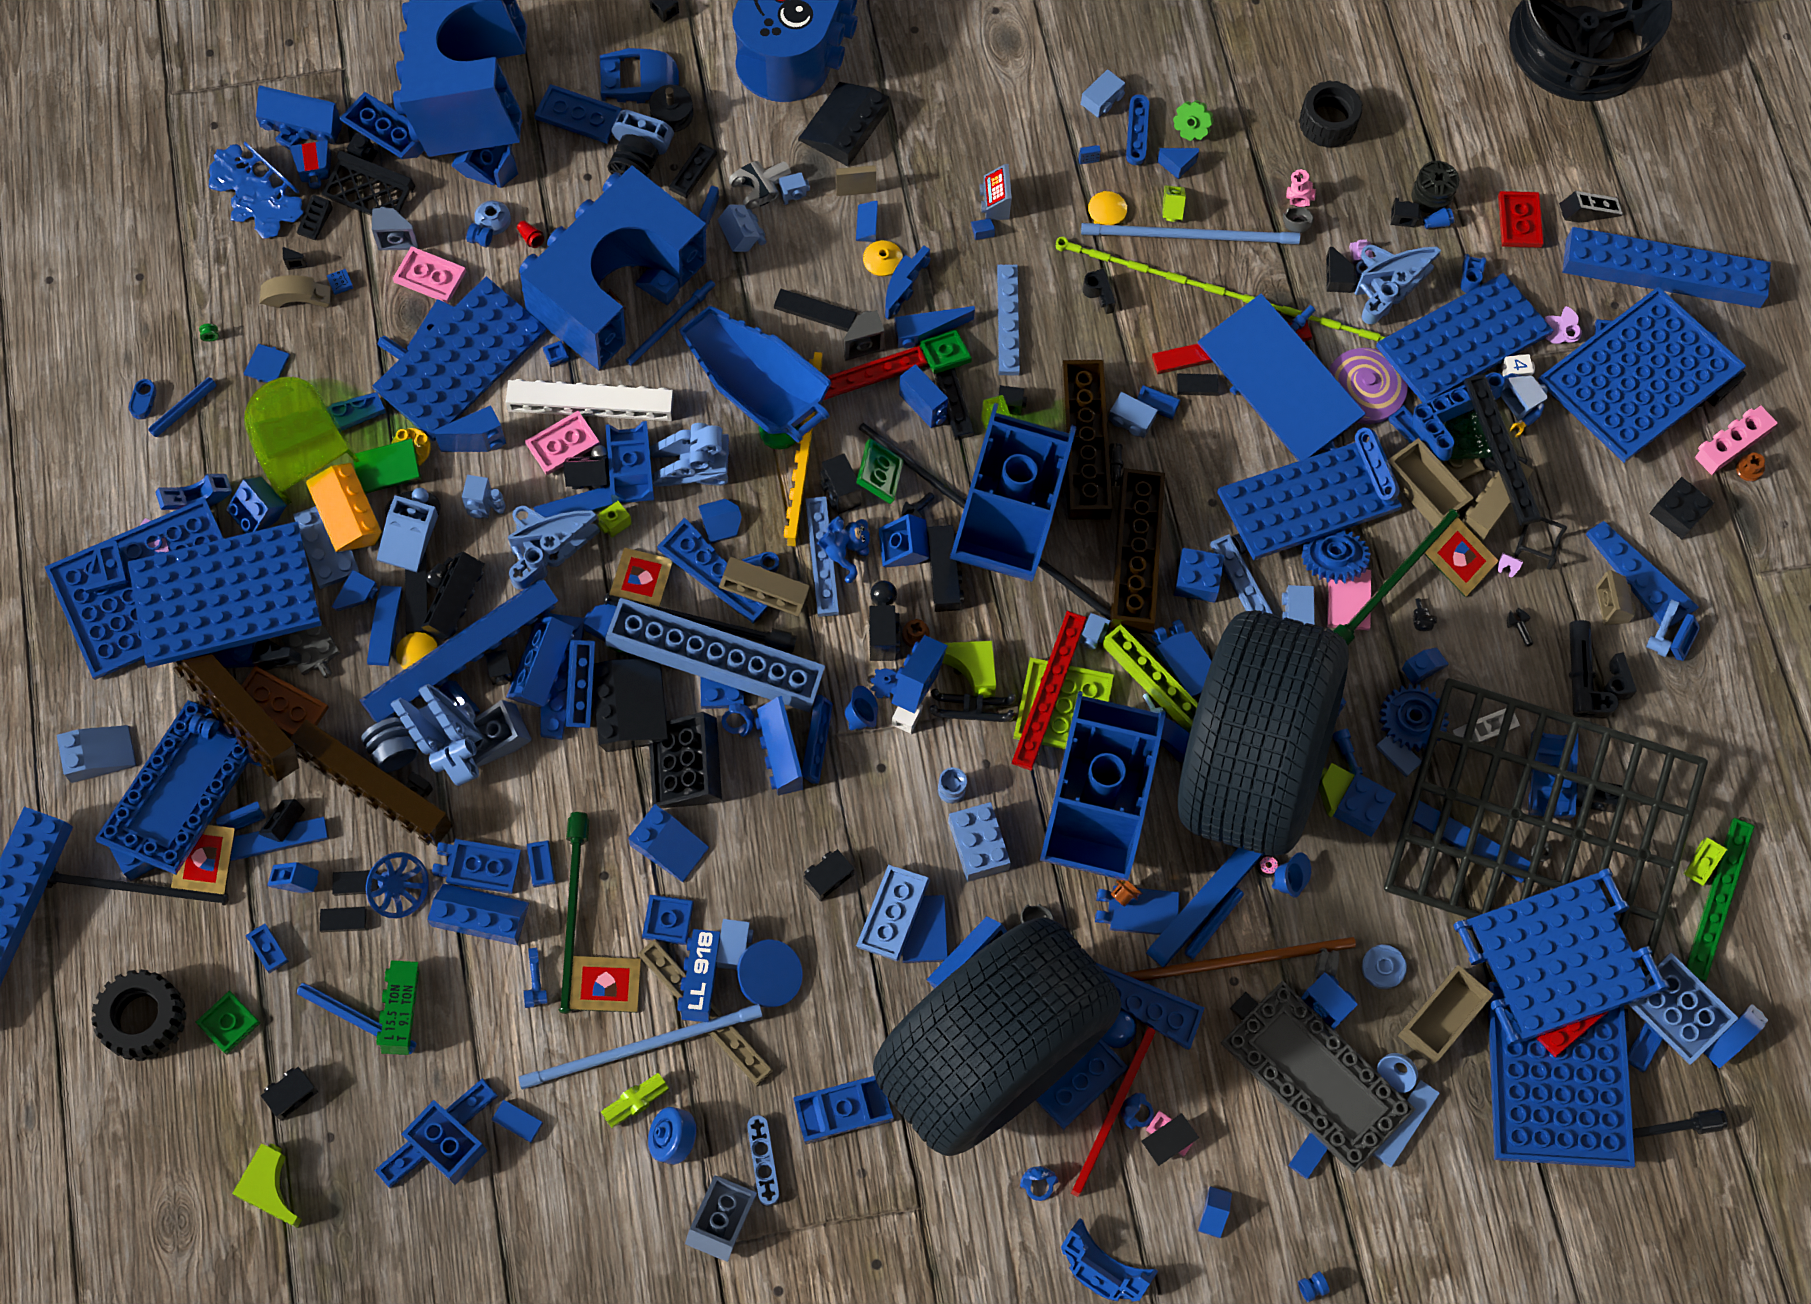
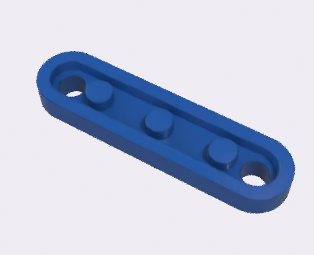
M1144 95L1133 96L1129 104L1126 160L1132 165H1140L1146 158L1149 100Z
M1361 428L1355 435V443L1379 498L1385 501H1393L1398 497L1400 488L1377 434L1372 429Z

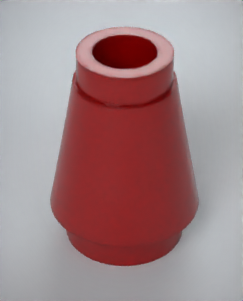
M525 220L518 223L517 230L529 247L538 248L543 244L544 236L542 231Z

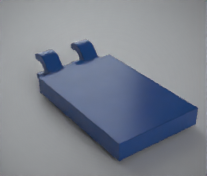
M1178 619L1172 622V627H1169L1173 636L1167 638L1165 629L1160 627L1155 629L1156 634H1153L1152 638L1157 643L1155 652L1171 676L1194 699L1201 696L1212 661L1192 631L1186 633L1182 621Z
M455 839L454 845L438 842L437 854L449 857L447 866L433 864V876L447 877L446 883L508 894L513 893L521 850Z
M1138 888L1143 895H1139L1138 900L1133 898L1124 907L1111 895V891L1098 889L1096 901L1109 902L1108 912L1097 910L1095 922L1110 924V930L1161 935L1178 916L1179 892Z

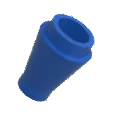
M1444 207L1424 217L1423 223L1426 229L1449 227L1450 224L1454 223V216L1451 208L1446 209Z

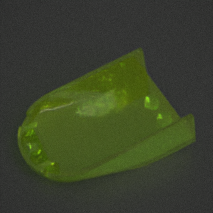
M296 377L277 378L261 386L250 398L244 415L246 433L254 453L275 492L287 504L292 502L285 491L286 489L345 453L356 463L360 461L322 395L309 382Z

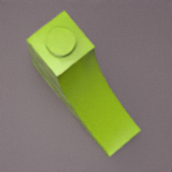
M992 641L944 643L948 646L942 663L954 667L967 678L972 687L974 697H978V695H983V698L995 696L996 679Z
M261 1143L232 1194L298 1228L302 1219L289 1210L280 1191V1173L286 1157L281 1154L282 1149L272 1143L266 1146Z

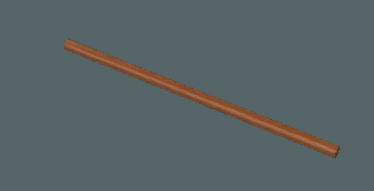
M1354 937L1131 971L1122 974L1139 981H1147L1321 953L1320 948H1325L1329 952L1356 947Z

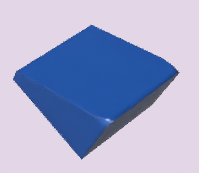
M990 218L971 222L975 240L995 236V228Z

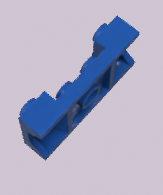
M647 421L641 422L634 429L618 430L610 424L605 425L612 504L616 501L628 503L654 500Z
M1543 732L1535 761L1558 767L1568 734L1555 735ZM1578 733L1567 767V771L1577 773ZM1532 769L1528 815L1544 817L1555 780L1554 775ZM1564 779L1553 818L1572 820L1576 815V782Z
M875 1076L793 1097L805 1145L863 1127H873L892 1122L894 1119L888 1098L877 1084Z

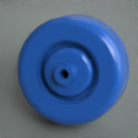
M666 1107L656 1115L648 1135L649 1151L655 1160L676 1165L688 1157L696 1138V1123L692 1114L683 1109Z

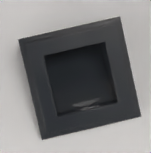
M282 247L283 260L288 270L308 267L303 254Z

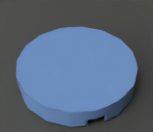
M1381 944L1371 948L1365 954L1362 960V972L1370 985L1378 989H1390L1396 987L1404 979L1407 972V963L1398 949L1390 945Z

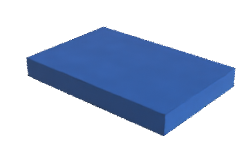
M944 895L923 897L902 951L903 963L943 962L947 958Z

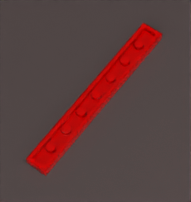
M1306 320V324L1295 332L1303 342L1312 339V334ZM1199 344L1152 354L1157 374L1213 362Z
M1070 611L1066 612L1011 764L1032 771L1087 617Z
M1148 1027L1070 1193L1076 1197L1080 1196L1152 1042L1156 1033L1155 1029Z

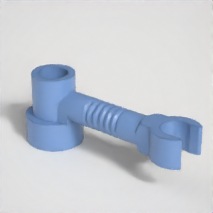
M1672 599L1656 636H1650L1646 645L1647 648L1658 652L1657 654L1666 657L1672 643L1664 639L1679 605V602Z

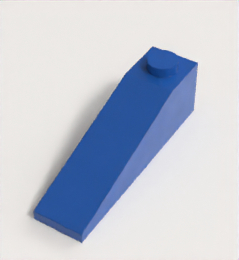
M970 306L895 317L894 329L898 348H912L919 345V341L941 335L973 320L975 307Z

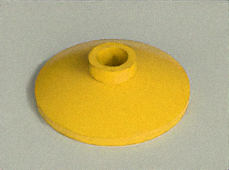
M880 240L873 242L865 249L863 262L866 269L872 274L890 276L902 260L903 254L896 244Z

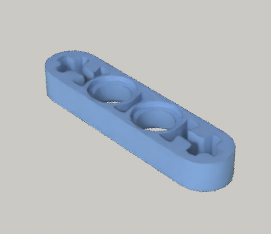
M756 1115L749 1119L747 1128L758 1196L763 1205L772 1206L779 1199V1190L767 1120L760 1115ZM755 1121L764 1124V1127L761 1128L762 1137L767 1135V1138H758L753 1141V1137L757 1138L756 1129H751V1126L755 1125ZM764 1143L768 1146V1151L765 1155H758L755 1152L757 1144ZM762 1166H769L772 1173L768 1178L759 1176L758 1171ZM774 1180V1184L769 1185L770 1191L772 1193L775 1192V1195L772 1196L771 1201H767L766 1197H762L766 1193L765 1185L760 1186V1183H769Z

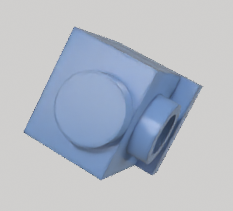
M802 172L779 178V189L785 205L788 204V200L801 199L806 196V191H810L809 182L807 179L804 180Z
M1090 613L1080 643L1089 649H1095L1098 642H1103L1110 620Z

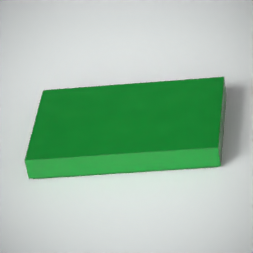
M412 438L352 454L355 472L365 494L421 479L415 443Z
M870 438L865 445L856 483L891 504L895 500L903 459Z

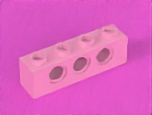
M1762 406L1755 410L1753 408L1749 409L1743 415V419L1740 421L1738 419L1734 420L1728 426V430L1725 432L1723 429L1714 435V440L1711 442L1707 440L1699 446L1698 449L1700 451L1695 458L1711 475L1768 435L1778 424Z

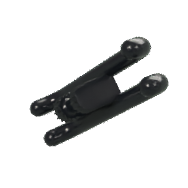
M936 688L931 690L932 698L937 701L964 703L963 711L939 709L936 705H931V714L939 718L1007 722L1013 720L1016 715L1014 710H1009L1007 713L982 712V705L1008 706L1016 701L1015 694H1010L1008 697L983 698V695L974 697V695L940 693Z

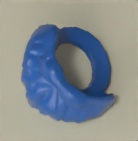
M735 703L729 706V710L724 713L721 722L723 728L729 733H739L741 737H744L752 731L755 721L751 708L741 703ZM739 713L745 718L746 723L738 728H733L728 725L726 719L730 714Z
M1135 1093L1124 1100L1120 1114L1126 1126L1132 1130L1136 1126L1146 1127L1153 1120L1154 1110L1152 1105L1146 1100L1144 1093ZM1141 1104L1147 1106L1149 1110V1117L1145 1122H1139L1134 1117L1140 1110Z
M1030 1167L1022 1175L1020 1187L1026 1189L1031 1199L1042 1201L1051 1196L1053 1185L1058 1183V1178L1054 1171L1046 1167ZM1046 1179L1049 1185L1047 1193L1042 1196L1034 1195L1031 1191L1032 1180Z

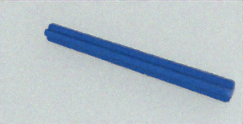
M301 983L298 987L297 994L372 1035L377 1037V1032L382 1031V1024H379V1022L306 983ZM411 1040L409 1054H412L417 1046V1043Z

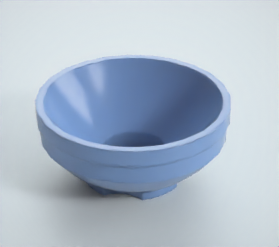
M491 200L478 206L475 211L474 220L482 228H492L493 235L504 232L509 227L511 215L505 204ZM489 208L497 210L494 216L485 214Z
M1388 1054L1377 1065V1072L1398 1093L1409 1092L1417 1082V1067L1410 1058L1403 1054ZM1396 1063H1403L1407 1067V1072L1402 1073L1398 1071Z

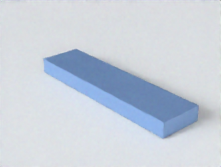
M1420 1080L1407 1099L1416 1110L1372 1155L1391 1168L1440 1093Z

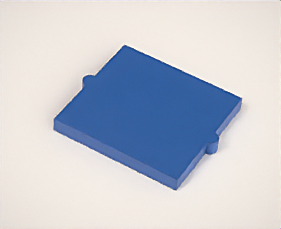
M258 344L243 374L257 379L258 382L263 381L276 385L290 354L277 350L276 347L271 348Z

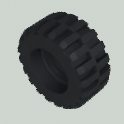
M142 969L139 973L135 970L127 971V976L119 974L114 977L116 981L112 984L108 981L104 985L105 991L103 993L99 992L96 996V999L99 1000L98 1004H93L92 1012L95 1013V1016L91 1018L92 1025L96 1027L94 1032L101 1039L100 1042L113 1053L127 1060L134 1058L137 1061H145L146 1057L154 1059L158 1057L157 1053L159 1051L166 1053L170 1050L168 1045L171 1042L176 1044L179 1040L176 1036L177 1033H182L185 1027L182 1024V1020H186L187 1013L183 1010L186 1005L180 997V992L156 972L150 973L148 970ZM143 996L153 997L158 1002V1015L155 1022L142 1033L126 1034L121 1029L120 1024L121 1015L125 1007L136 998Z

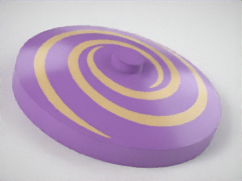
M1371 348L1349 350L1337 357L1329 368V372L1366 413L1357 423L1376 424L1386 421L1390 415L1402 407L1408 389L1407 383L1379 350Z

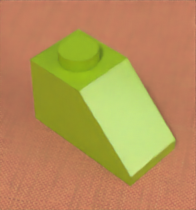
M1165 185L1162 216L1167 221L1177 222L1178 219L1183 220L1186 199L1184 187Z
M1331 763L1328 769L1324 767L1320 779L1321 783L1318 787L1327 815L1331 818L1355 776Z

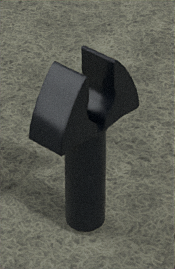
M931 492L927 493L915 505H910L906 501L902 508L901 517L905 516L908 512H914V516L922 518V515L919 514L920 510L935 498L934 494Z
M1517 608L1516 613L1520 619L1517 620L1510 610L1507 616V627L1514 626L1518 629L1525 646L1533 645L1534 642L1525 626V622L1529 621L1531 617L1524 610Z

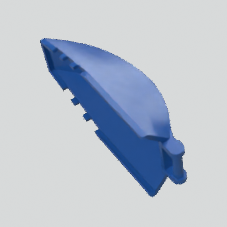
M710 305L679 329L681 336L714 387L768 434L786 433L799 443L803 439L802 436L822 420H827L830 417L828 411L821 406V403L831 385V381L773 334L769 336L758 327L754 329L747 326L745 321H736L729 314ZM813 412H816V413H817L814 417H812L809 421H807V422H806L803 426H801L798 430L795 429V427H796L798 424H800L803 420H805V419H806L808 416H810Z

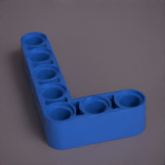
M1499 373L1485 375L1496 400L1502 394L1504 377ZM1462 385L1421 403L1414 409L1412 425L1429 450L1440 461L1450 459L1454 447V439L1443 425V422L1474 409L1466 386Z

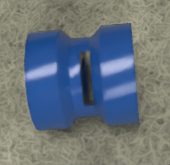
M471 223L467 231L466 240L473 244L479 243L480 246L487 248L492 240L493 229L488 227L482 228L479 224Z
M197 712L192 717L188 729L191 733L201 734L203 738L212 740L219 729L220 723L214 718L208 719L205 714Z
M1320 1271L1314 1273L1309 1279L1303 1278L1298 1281L1300 1291L1307 1302L1315 1300L1318 1295L1324 1296L1330 1293L1327 1281Z

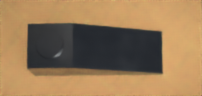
M1574 191L1559 203L1562 216L1566 221L1579 223L1623 215L1616 197Z

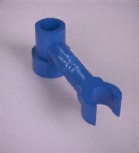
M528 948L532 989L523 990L525 1008H533L534 1005L547 1004L546 990H541L537 948Z

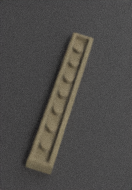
M654 939L638 953V956L677 999L679 997L683 998L684 991H681L682 977H686V973ZM711 1003L709 1020L724 1016ZM733 1025L708 1032L756 1087L773 1072V1069Z

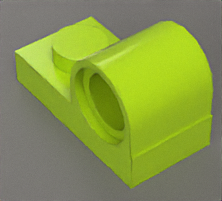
M1705 837L1697 847L1695 856L1683 874L1704 886L1727 849L1710 838Z

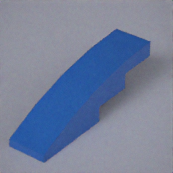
M380 586L369 642L367 665L389 666L397 636L396 626L400 615L399 605L403 594L402 587Z

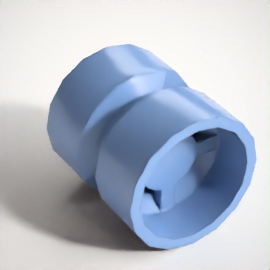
M952 767L945 769L940 774L938 794L943 801L953 804L963 799L967 785L965 773L959 768Z

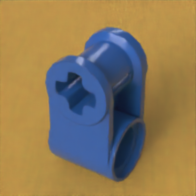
M1465 254L1460 288L1463 292L1468 293L1480 285L1486 264L1485 257L1480 259Z

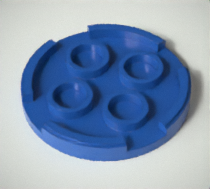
M768 939L752 944L743 952L737 965L738 980L742 993L752 1003L759 1004L761 1007H778L786 1004L795 997L802 983V966L797 954L787 944L778 940Z

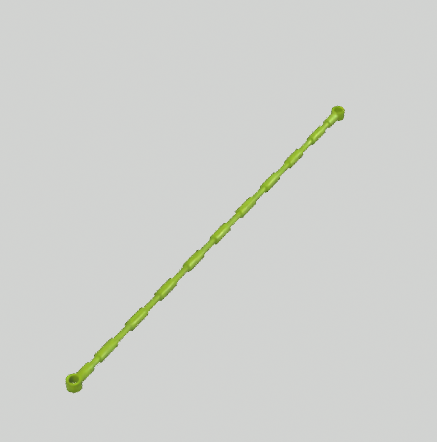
M1059 237L1056 240V249L1059 251L1069 250L1076 253H1085L1096 259L1119 263L1130 269L1163 276L1167 280L1184 285L1185 283L1211 293L1243 300L1242 302L1249 303L1255 298L1247 294L1241 295L1210 283L1204 284L1187 279L1186 276L1169 271L1164 272L1148 267L1149 265L1132 260L1126 261L1116 258L1105 252L1082 248L1081 245L1068 242L1065 237ZM1270 303L1276 310L1281 311L1282 314L1292 317L1302 314L1301 310ZM1311 315L1308 320L1318 322L1320 325L1336 330L1349 331L1359 334L1358 336L1377 342L1386 338L1380 336L1379 333L1362 328L1356 329L1325 317L1319 318Z

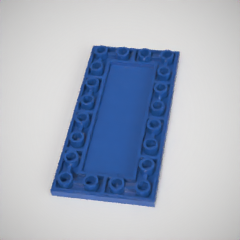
M1262 293L1198 340L1199 346L1298 461L1312 457L1366 414Z
M188 700L96 836V842L177 875L250 761V751L246 747L243 749L239 745L233 733L229 734L221 719L218 720L220 723L219 729L212 740L203 738L201 734L189 732V723L195 713L205 714L208 719L216 718L213 716L210 708Z

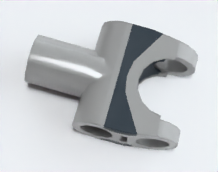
M754 161L734 172L729 178V183L732 187H751L753 191L743 200V205H745L746 209H755L775 200L779 196V191L775 186L779 184V178L792 175L788 164L784 161L767 170H764L759 161Z

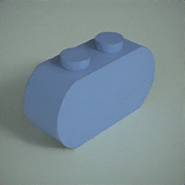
M627 109L620 111L612 127V134L617 140L620 141L621 137L626 134L640 136L652 143L658 150L659 155L666 153L674 136L673 129L666 122Z

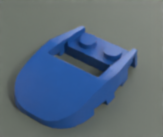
M627 48L600 55L602 101H606V97L617 98V102L626 103V100L637 101V104L645 103V100H650L652 93L659 87L664 85L679 86L677 64L665 52L652 49ZM632 57L640 59L641 87L621 88L620 61Z

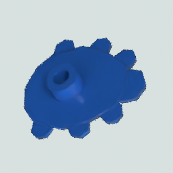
M887 668L876 669L875 677L870 680L871 683H874L871 690L876 691L875 696L877 698H883L884 695L886 698H890L891 690L895 682H898V679H895L897 673Z

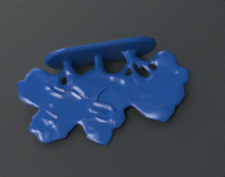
M245 141V147L253 153L252 158H243L242 149L238 144H232L225 150L217 149L214 154L215 161L210 165L209 188L220 192L229 189L235 190L236 195L231 198V206L233 207L231 221L244 222L249 217H254L255 230L265 239L278 235L280 221L295 222L303 214L301 209L302 199L285 195V188L289 186L295 193L300 192ZM237 157L241 158L240 161H235ZM258 161H261L269 168V171L263 177H257L253 173V165ZM244 162L245 165L249 163L245 168H237L239 163ZM273 173L284 182L276 188H273L269 181V177ZM281 193V198L277 199V196Z

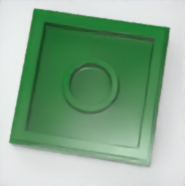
M957 329L919 341V346L934 374L972 362V357Z
M230 990L195 1021L226 1055L261 1023Z

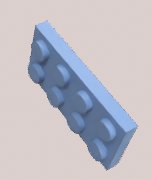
M316 506L293 514L295 522L298 521L303 544L320 589L347 580L352 570L360 573L352 550L335 551Z
M888 865L857 942V948L899 962L930 879L926 876Z

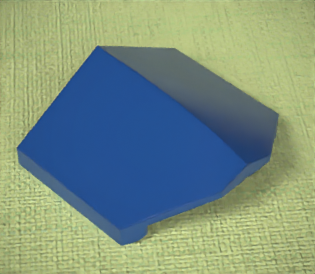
M511 144L505 145L506 147L498 169L494 170L496 184L499 188H502L518 175Z
M727 499L698 506L709 544L737 537L742 519L739 506Z

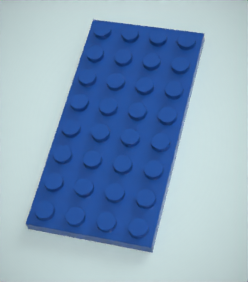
M1502 273L1378 341L1376 347L1424 403L1463 385L1465 378L1478 376L1502 363L1505 357L1514 356L1550 336L1553 329L1509 278Z
M486 276L372 387L434 442L436 437L433 430L455 421L546 332V327Z
M1355 442L1220 487L1217 491L1253 561L1399 511L1402 507L1398 498L1393 501H1385L1379 498Z

